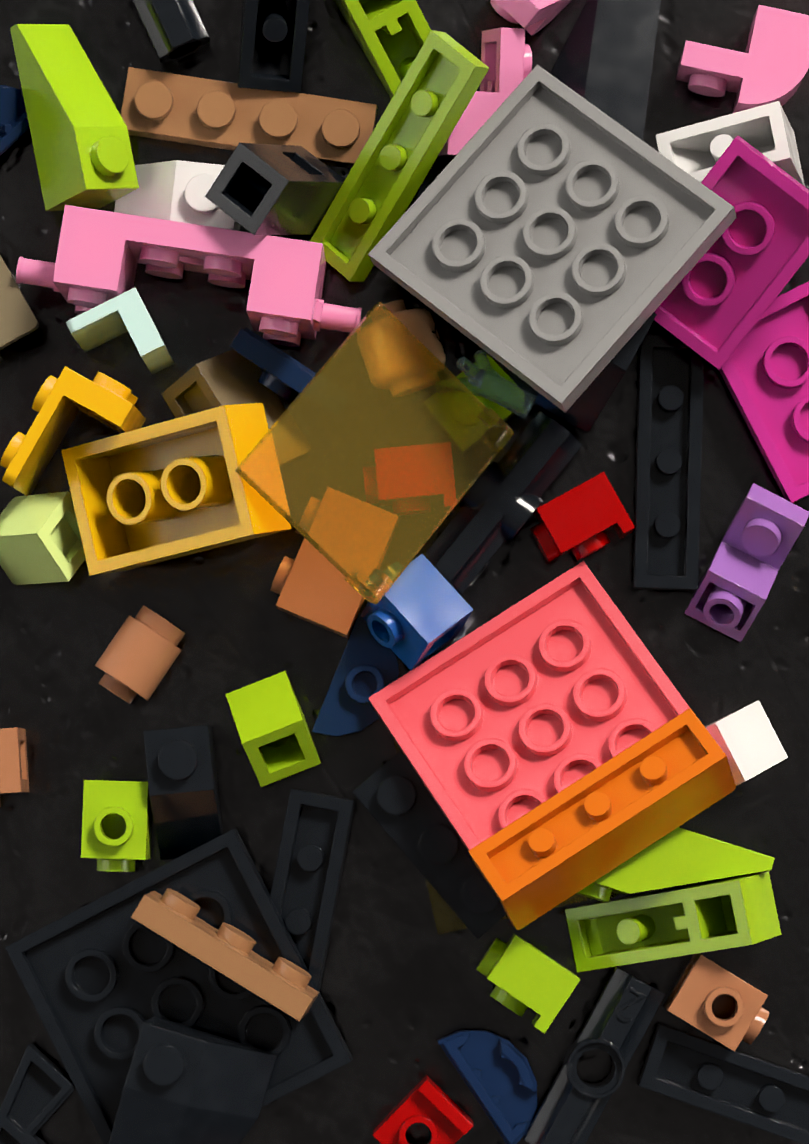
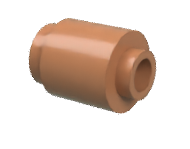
M142 606L135 618L128 615L95 664L97 668L105 673L98 684L128 704H131L136 695L148 701L182 650L177 646L185 633L154 611Z

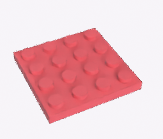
M584 561L368 698L372 707L468 851L690 708Z

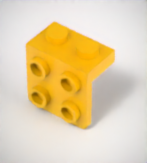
M66 366L58 379L50 375L34 399L32 409L37 411L38 415L26 435L17 432L3 453L0 466L6 468L2 482L26 496L31 495L79 410L119 433L142 428L146 418L135 407L139 398L131 393V389L99 371L93 381Z

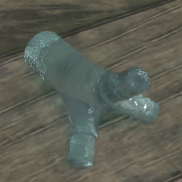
M479 350L474 354L477 365L465 357H461L457 361V367L468 377L451 378L433 384V390L437 395L460 392L484 397L523 419L526 418L537 396L499 375L491 366L487 354L483 350Z

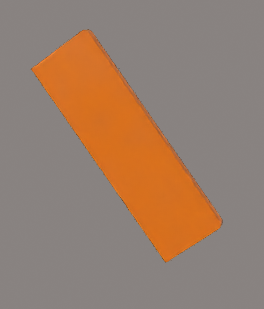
M689 708L468 852L500 900L509 920L516 930H520L732 793L736 789V785L726 754L693 710Z

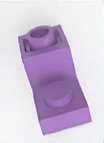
M753 483L727 528L698 585V590L693 594L684 614L741 643L765 603L778 570L805 527L809 511Z

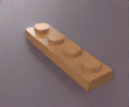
M133 67L128 68L121 117L127 126L129 135L232 151L236 149L239 142L302 146L325 165L344 168L353 167L375 128L377 104L305 93L238 88V83Z

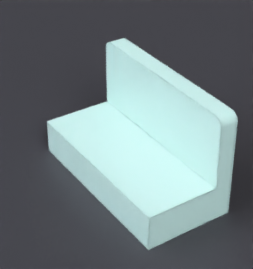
M136 287L66 322L71 335L84 352H88L129 332L140 356L152 375L175 364Z

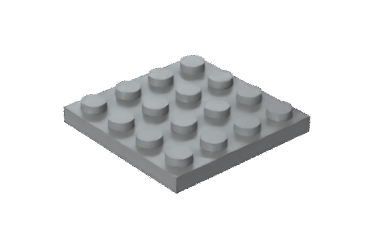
M537 64L368 253V256L373 265L566 413L737 217L734 206Z

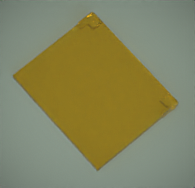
M379 302L366 314L235 471L346 577L345 580L370 603L378 604L478 477L511 439L513 431L492 408L488 409Z

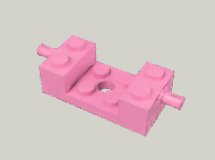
M65 205L56 263L19 257L16 269L17 284L23 283L53 288L54 292L62 294L67 303L75 305L74 312L77 314H82L134 287L137 263L146 264L145 272L147 274L163 278L182 279L184 270L208 274L209 283L229 288H245L246 280H251L246 311L253 331L263 332V339L279 346L299 347L301 338L316 340L317 331L320 332V329L349 332L358 335L361 322L362 308L324 303L322 295L327 264L323 243L270 235H253L250 232Z

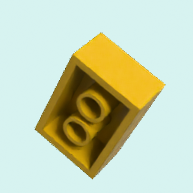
M263 403L223 405L61 450L89 576L131 570L291 529Z

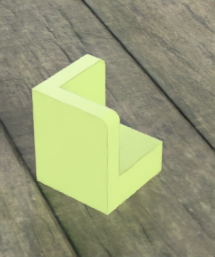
M70 492L14 497L0 514V566L15 585L69 582L86 559Z

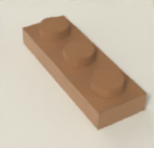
M167 888L163 895L154 890L143 896L131 918L299 1022L308 1013L320 992L308 986L312 976L307 971L282 957H278L274 964L252 951L256 944L253 938L225 922L222 923L219 930L197 917L201 909L200 906L175 890Z

